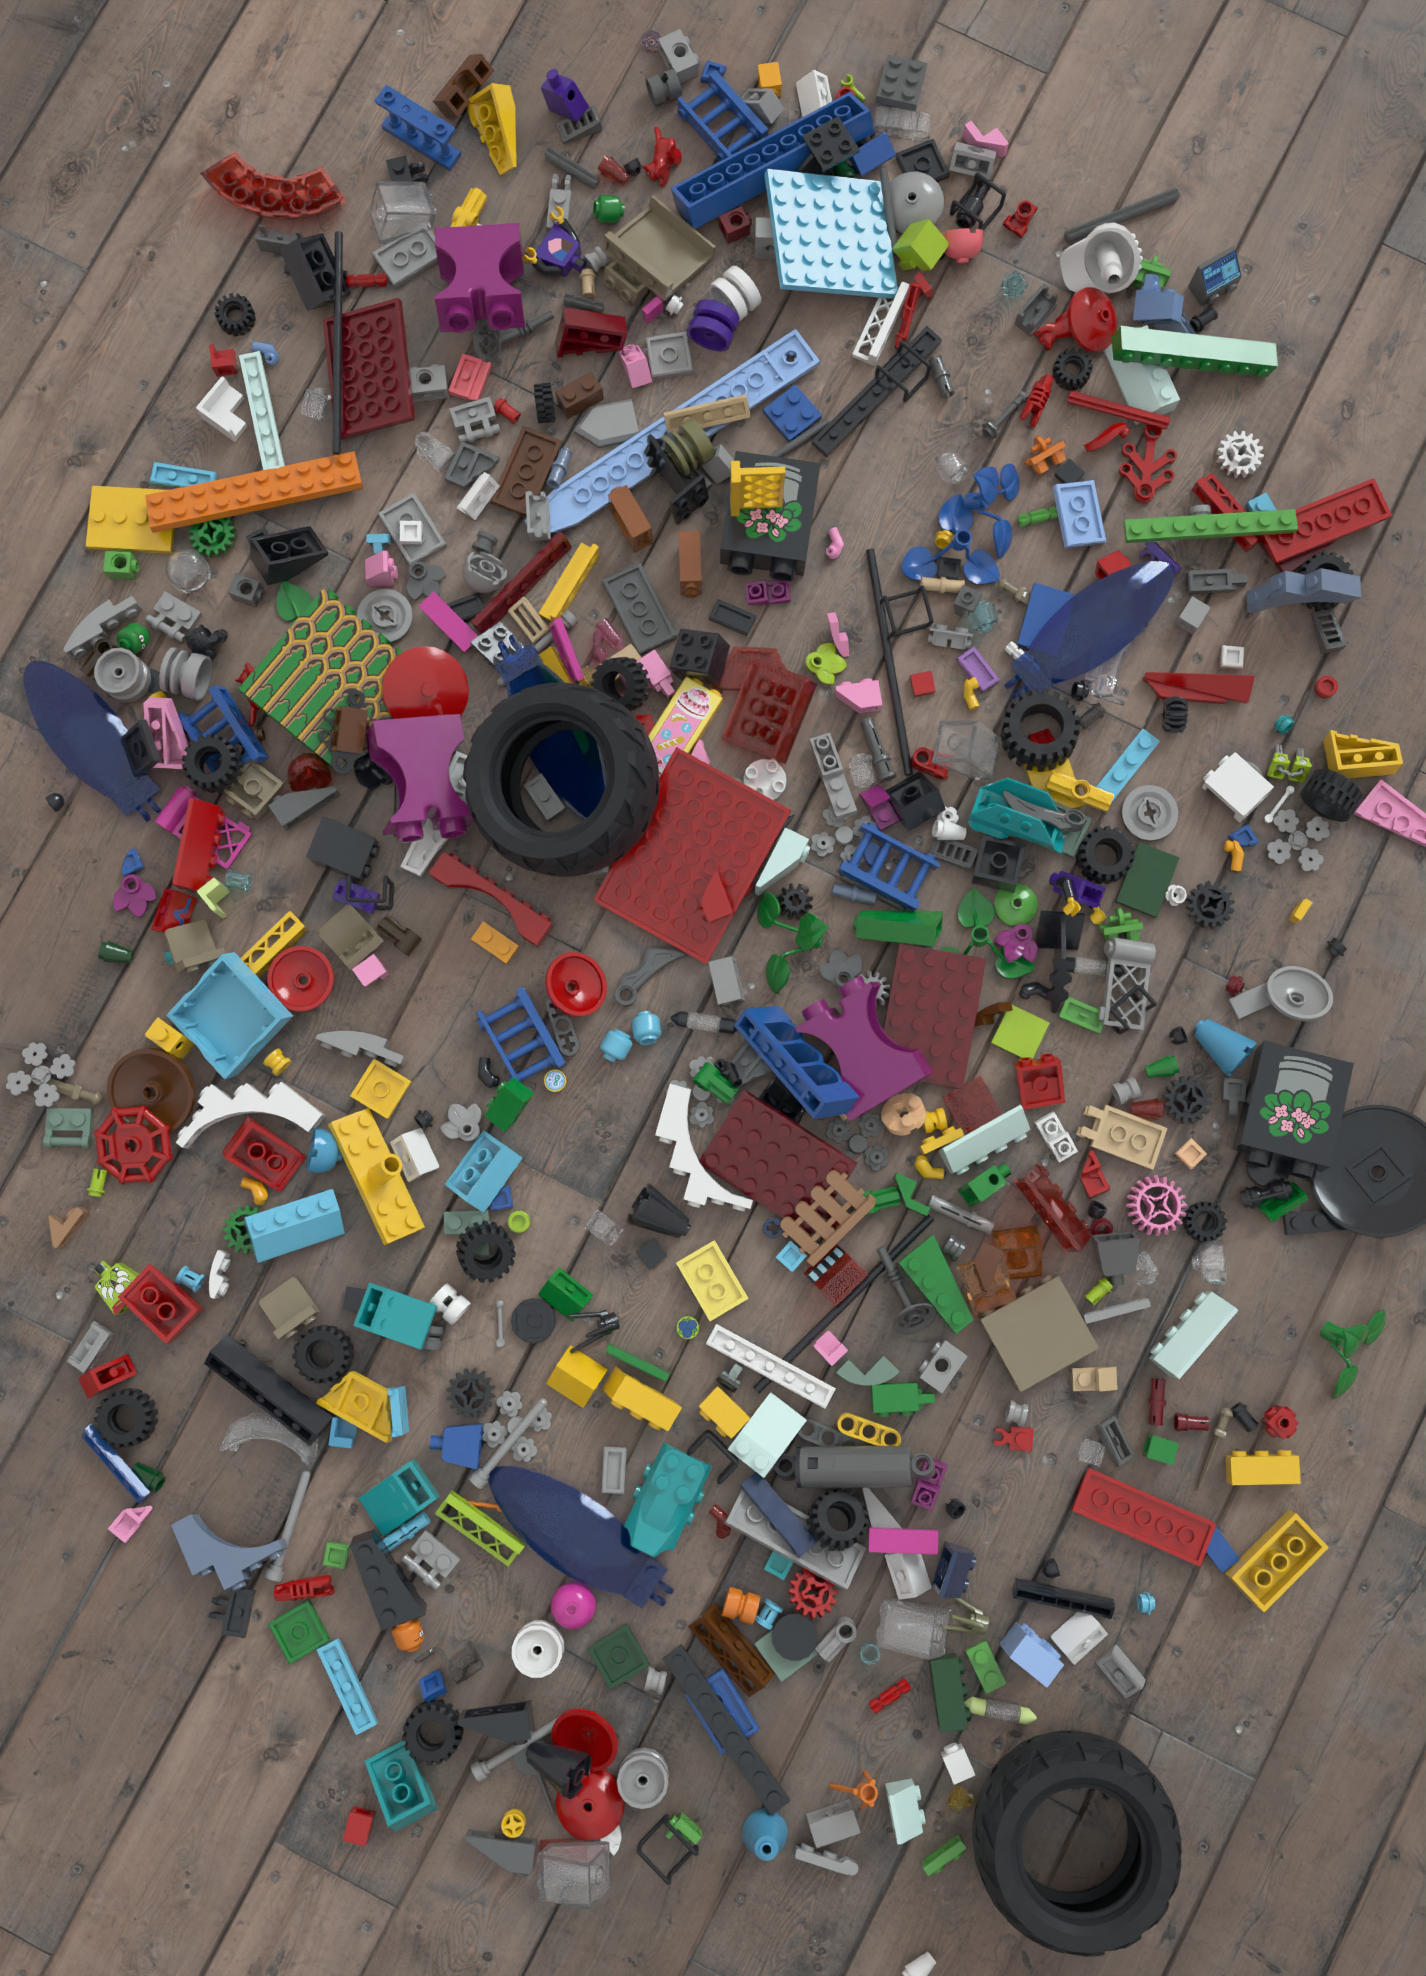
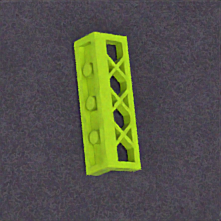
M453 1490L450 1491L435 1512L436 1515L508 1567L525 1546V1542ZM449 1504L458 1510V1515L449 1517L442 1511ZM467 1517L476 1523L477 1529L467 1530L464 1528L462 1518ZM481 1531H487L494 1536L495 1542L485 1543L482 1541ZM505 1544L513 1550L508 1559L500 1554L499 1545Z

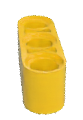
M847 1412L840 1414L837 1418V1427L845 1435L877 1446H899L901 1443L900 1434L889 1426ZM849 1417L853 1420V1426L847 1430L843 1429L841 1421ZM866 1425L874 1427V1434L871 1437H865L862 1433ZM891 1432L895 1434L896 1440L893 1444L889 1445L884 1442V1437L887 1433Z

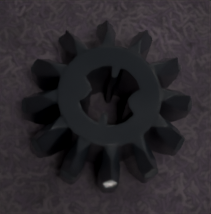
M1179 696L1167 697L1163 707L1162 727L1165 732L1183 733L1188 717V702L1185 698H1180Z
M791 883L789 884L790 891L783 887L781 891L784 895H777V899L782 901L779 902L780 908H784L780 914L783 916L788 912V920H791L792 916L795 915L798 921L801 919L800 913L804 916L808 913L806 909L812 910L813 908L812 904L807 903L813 901V896H806L809 893L808 888L803 892L801 891L802 884H798L797 889H794V885ZM793 898H797L798 903L796 906H792V902L789 900L793 901Z

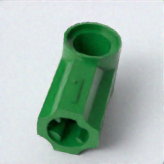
M708 1062L704 1063L692 1079L699 1088L706 1092H711L726 1105H728L739 1090L737 1087H733L727 1079L721 1076V1072Z
M896 1186L877 1191L870 1190L863 1194L866 1197L870 1193L876 1198L875 1206L867 1214L878 1212L880 1209L901 1205Z

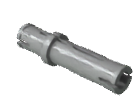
M932 1195L928 1207L966 1224L968 1228L973 1227L987 1235H990L995 1222L976 1215L977 1212L967 1211L935 1195Z

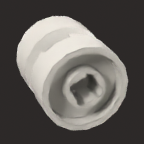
M446 1283L429 1303L436 1305V1312H442V1318L450 1325H453L464 1314L471 1303L464 1296H457V1290L449 1283ZM448 1299L452 1300L448 1307L444 1305Z

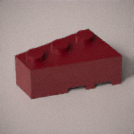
M564 307L555 340L557 358L563 357V354L576 353L579 356L583 355V352L588 351L604 353L623 350L627 337L625 317Z

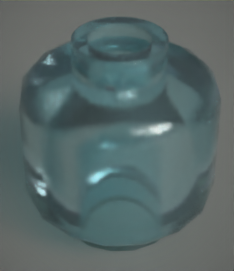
M980 600L974 612L968 611L972 629L981 631L982 634L994 630L993 626L999 621L995 605L987 600Z

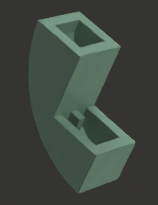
M881 1355L864 1374L849 1359H846L835 1372L851 1383L871 1386L892 1379L900 1371L885 1356Z

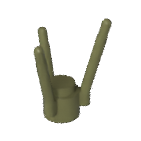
M953 1598L974 1613H970L968 1618L956 1615L951 1616L953 1620L965 1623L966 1627L930 1623L929 1625L931 1628L984 1635L988 1628L989 1617L983 1615V1610L975 1608L962 1598Z

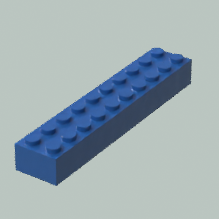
M851 92L841 96L671 187L676 209L694 229L703 226L710 220L723 215V213L740 206L742 203L766 191L764 174L767 169L795 172L811 154L802 139V135L838 116L855 143L873 134L874 128L871 111Z

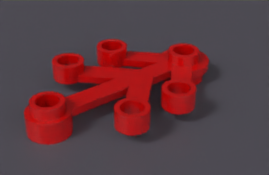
M1147 425L1143 432L1144 437L1147 439L1144 461L1136 452L1135 446L1132 443L1124 444L1121 450V454L1126 458H1130L1142 473V479L1140 480L1132 471V465L1129 463H1123L1118 471L1121 477H1127L1134 486V497L1141 503L1150 502L1157 488L1172 482L1174 472L1171 469H1165L1161 476L1150 482V479L1154 472L1166 464H1172L1177 458L1176 451L1168 449L1162 457L1153 462L1155 442L1159 439L1162 429ZM1148 432H1154L1155 436H1151ZM1125 448H1130L1132 452H1126ZM1167 454H1171L1173 459H1169ZM1122 468H1127L1129 472L1125 473ZM1164 474H1169L1171 478L1166 479ZM1140 491H1146L1147 495H1142Z

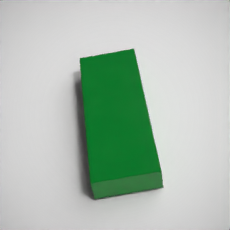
M611 1343L608 1344L607 1354L664 1382L667 1381L669 1372Z

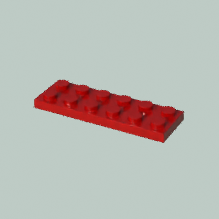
M1373 478L1295 509L1298 526L1296 533L1260 536L1274 565L1385 521L1392 514Z
M1088 1467L1071 1508L1072 1511L1200 1567L1217 1525L1215 1522Z

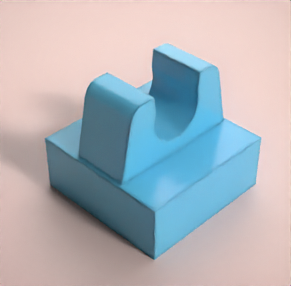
M366 534V542L369 545H373L374 554L385 551V545H391V536L389 534Z

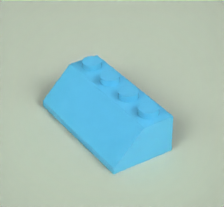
M333 1189L245 1217L244 1219L257 1263L345 1234L340 1209Z

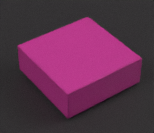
M658 296L642 308L643 320L647 324L663 312V301Z

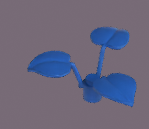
M1011 463L1004 465L1001 470V490L997 491L999 475L996 468L984 467L972 475L978 484L980 493H967L964 498L966 510H978V514H984L997 520L993 525V538L997 559L1002 558L1011 545V525L1008 520L1002 521L1000 516L987 512L984 509L994 502L996 495L1004 493L1007 501L1013 500L1017 496L1020 486L1019 475L1015 466Z
M960 493L947 500L938 514L940 527L943 530H952V533L955 534L951 539V543L934 557L931 556V552L925 547H913L905 555L901 567L902 573L912 580L921 581V577L933 578L938 571L937 565L933 561L937 560L951 548L956 551H963L965 549L968 561L963 566V572L969 582L976 585H984L1000 580L999 569L989 553L977 549L970 556L971 546L969 544L972 541V535L968 529L973 524V515L971 510H966Z

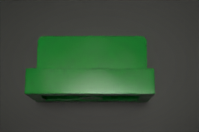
M560 1267L552 1274L538 1293L541 1298L567 1319H569L567 1317L568 1314L580 1313L594 1296Z

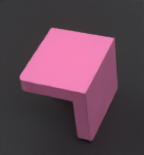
M374 954L352 969L365 987L379 977L383 980L390 975Z
M826 1331L813 1344V1347L831 1366L848 1351L830 1331Z

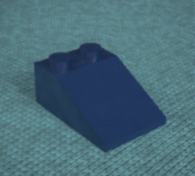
M945 1541L932 1581V1587L940 1597L960 1598L962 1592H966L969 1580L966 1578L969 1570H973L976 1562V1557H973L974 1552L972 1550Z

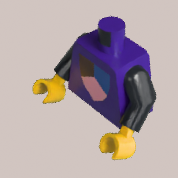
M556 206L554 208L558 212V217L553 212H550L549 218L552 221H557L558 224L554 223L536 251L531 247L525 249L530 258L527 255H523L522 261L524 263L531 262L532 266L544 276L561 275L566 277L572 268L579 272L585 269L587 261L580 257V240L567 219L562 218L564 215L563 209Z
M1060 871L1059 874L1053 873L1050 876L1049 884L1053 885V891L1063 895L1065 901H1068V904L1063 908L1066 915L1070 913L1072 917L1076 915L1081 909L1077 903L1080 902L1089 905L1090 909L1095 911L1089 916L1094 924L1099 925L1105 920V913L1099 909L1105 887L1064 871Z

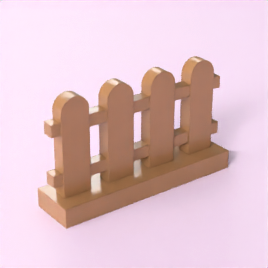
M835 1170L828 1172L826 1180L830 1186L826 1190L821 1186L813 1187L811 1197L815 1201L811 1205L805 1201H800L796 1206V1213L799 1217L794 1220L786 1216L781 1220L780 1226L784 1230L782 1235L785 1238L790 1236L801 1246L799 1251L802 1254L805 1251L808 1253L807 1262L812 1266L823 1258L875 1206L876 1198L870 1193L864 1197L865 1191L861 1187L858 1190L846 1180L848 1175L845 1172L842 1174ZM834 1190L847 1200L843 1205L830 1195ZM819 1205L831 1215L827 1221L815 1210ZM852 1205L854 1209L849 1213L847 1209ZM804 1220L816 1231L812 1236L800 1226ZM837 1221L839 1224L834 1228L832 1224ZM822 1236L824 1239L818 1243L816 1240Z

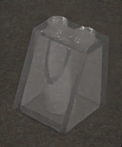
M377 181L369 214L380 244H387L432 229L434 220L437 219V209L433 206L431 192L428 191L425 182Z
M940 721L932 763L974 780H994L1002 739L979 721Z
M897 1598L884 1599L879 1611L881 1622L876 1631L878 1647L927 1660L945 1655L951 1608L899 1600Z
M608 1841L549 1843L538 1853L536 1864L539 1873L537 1887L540 1900L590 1910L611 1887L610 1848Z

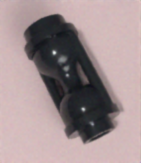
M1284 1177L1274 1181L1268 1188L1261 1189L1260 1187L1253 1186L1250 1188L1245 1187V1190L1240 1191L1244 1207H1250L1251 1209L1255 1208L1254 1206L1263 1204L1265 1199L1289 1200V1195L1293 1194L1290 1181L1285 1182Z

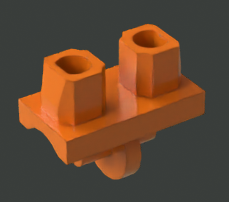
M1041 436L1035 437V445L1030 447L1032 453L1039 451V453L1025 460L1026 466H1031L1034 472L1039 475L1049 469L1045 458L1048 456L1053 465L1066 460L1062 449L1066 447L1064 441L1055 443L1047 448V445L1051 443L1049 437L1044 440Z

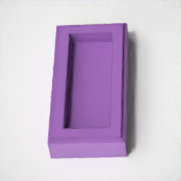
M975 646L957 658L956 661L970 679L972 677L976 678L979 684L978 690L981 694L1000 681Z

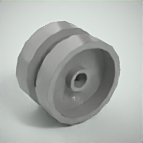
M112 648L103 653L97 660L94 668V677L97 684L117 701L123 703L135 702L148 692L151 683L149 667L130 650Z
M646 1747L634 1749L626 1754L620 1764L617 1778L618 1792L622 1799L630 1806L639 1809L651 1808L662 1800L666 1794L669 1782L668 1764L663 1756L656 1750Z

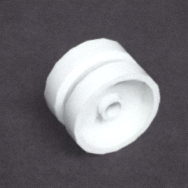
M731 266L724 272L723 278H717L709 286L712 299L733 309L739 316V322L747 316V310L753 311L761 304V296L754 282L737 266Z
M534 1620L525 1624L519 1630L512 1645V1659L516 1668L522 1674L531 1678H542L551 1674L558 1667L564 1652V1638L561 1631L555 1624L546 1620ZM535 1646H540L541 1652L536 1651L537 1647Z

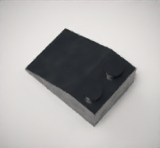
M311 526L251 538L250 559L267 585L288 581L328 556L327 549Z
M532 1700L465 1709L457 1720L459 1726L506 1743L514 1742V1745L528 1743L535 1730Z

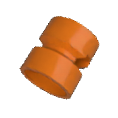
M729 1587L721 1616L730 1619L739 1617L740 1622L753 1625L761 1596L750 1592L743 1595L742 1590Z

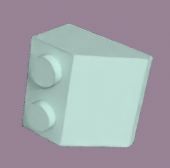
M912 1779L885 1783L897 1844H903L923 1833L922 1825L926 1824L924 1811L918 1808L917 1801L921 1800L919 1785L914 1786Z

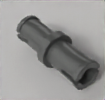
M937 354V363L934 356L929 359V363L934 373L933 379L935 383H938L942 398L947 399L946 390H948L950 397L955 394V391L949 379L950 373L945 368L942 356Z

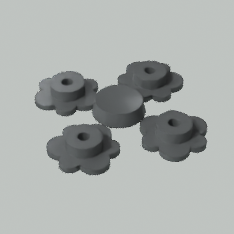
M865 1113L862 1116V1120L858 1123V1126L862 1128V1135L855 1134L851 1136L849 1132L850 1124L842 1121L840 1117L836 1118L834 1122L828 1123L829 1129L826 1132V1136L829 1139H834L836 1143L848 1140L850 1151L845 1152V1155L854 1159L853 1153L861 1154L865 1151V1156L867 1157L865 1164L870 1165L874 1171H878L881 1166L885 1167L888 1164L886 1160L889 1157L888 1150L881 1149L879 1145H875L874 1148H867L868 1143L865 1138L870 1135L877 1137L879 1131L884 1129V1123L879 1121V1115L874 1114L872 1116L870 1113Z

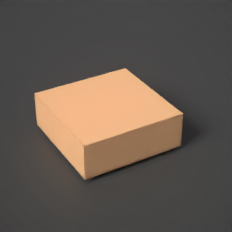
M1189 1138L1174 1153L1190 1170L1207 1155L1192 1138Z

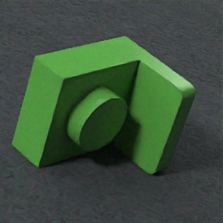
M680 1812L677 1817L673 1815L669 1819V1823L676 1830H680L679 1833L687 1842L691 1840L696 1845L702 1838V1830L684 1813ZM667 1828L665 1836L670 1839L673 1833Z

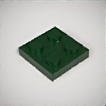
M627 1623L587 1647L610 1690L650 1666V1662Z

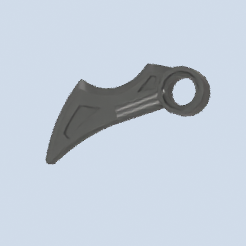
M1003 791L1002 793L1011 809L1050 823L1059 830L1078 832L1085 823V815L1077 809H1068L1065 813H1061L1026 802L1008 791ZM1069 818L1076 819L1078 823L1070 821Z
M657 946L645 948V955L641 965L634 971L622 975L619 986L615 991L617 1003L624 1007L633 1005L637 998L636 991L656 972L688 954L673 947ZM622 990H630L632 998L628 1001H623L619 996Z

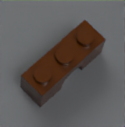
M482 54L469 55L432 102L446 118L458 117L470 102L467 95L474 88L483 86L495 70Z

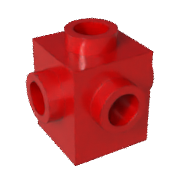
M1279 1405L1268 1408L1264 1413V1417L1260 1420L1266 1426L1264 1429L1270 1436L1281 1439L1290 1438L1297 1431L1295 1427L1299 1424L1295 1419L1296 1414L1288 1406L1283 1407ZM1284 1419L1285 1422L1280 1425L1281 1420Z

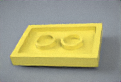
M715 1240L676 1263L709 1321L749 1299Z

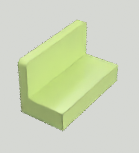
M213 878L197 892L210 909L224 919L226 914L218 906L217 902L229 894L230 891L216 878Z

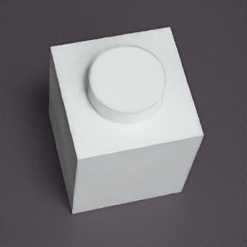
M951 1743L944 1747V1751L940 1753L954 1785L975 1776L961 1743Z

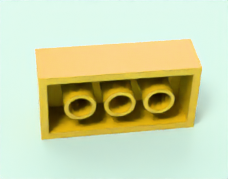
M1287 1510L1240 1557V1560L1232 1565L1224 1574L1256 1608L1265 1612L1329 1547L1297 1513Z

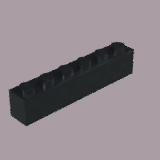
M227 1335L209 1352L204 1362L206 1366L309 1446L326 1430L333 1418L325 1409L317 1406L307 1395L299 1392L290 1382L285 1381L272 1368L267 1367L254 1354L249 1353L236 1340L231 1339Z

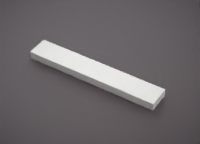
M717 1324L706 1342L710 1347L826 1409L836 1389Z

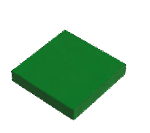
M310 1599L268 1623L289 1665L331 1640Z

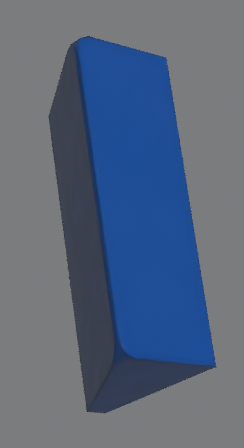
M884 132L859 148L860 152L852 156L850 162L860 176L863 177L894 158L896 153L888 135Z

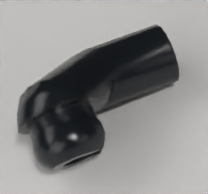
M1039 982L1027 983L1021 987L1019 996L1027 1000L1031 995L1037 994L1048 1000L1046 998V991L1049 988Z
M480 1057L478 1078L486 1087H497L500 1079L489 1071L490 1058Z

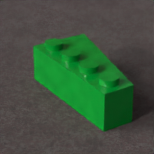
M934 1235L928 1236L897 1262L898 1266L928 1303L934 1306L936 1313L954 1334L960 1332L974 1320Z

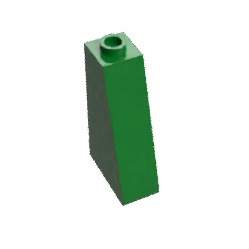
M861 910L859 915L854 918L853 930H856V938L935 946L942 933L943 911Z

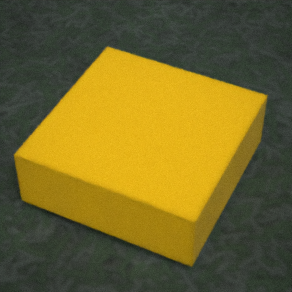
M1307 898L1298 902L1288 920L1294 924L1301 921L1313 902Z

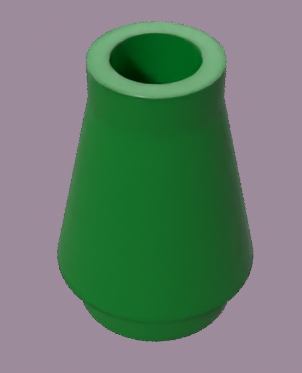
M1167 1055L1145 1066L1148 1079L1170 1077L1180 1073L1175 1056L1169 1057Z

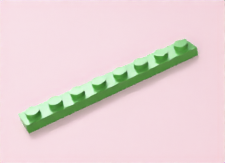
M1295 509L1128 519L1123 523L1125 543L1296 533L1298 530Z

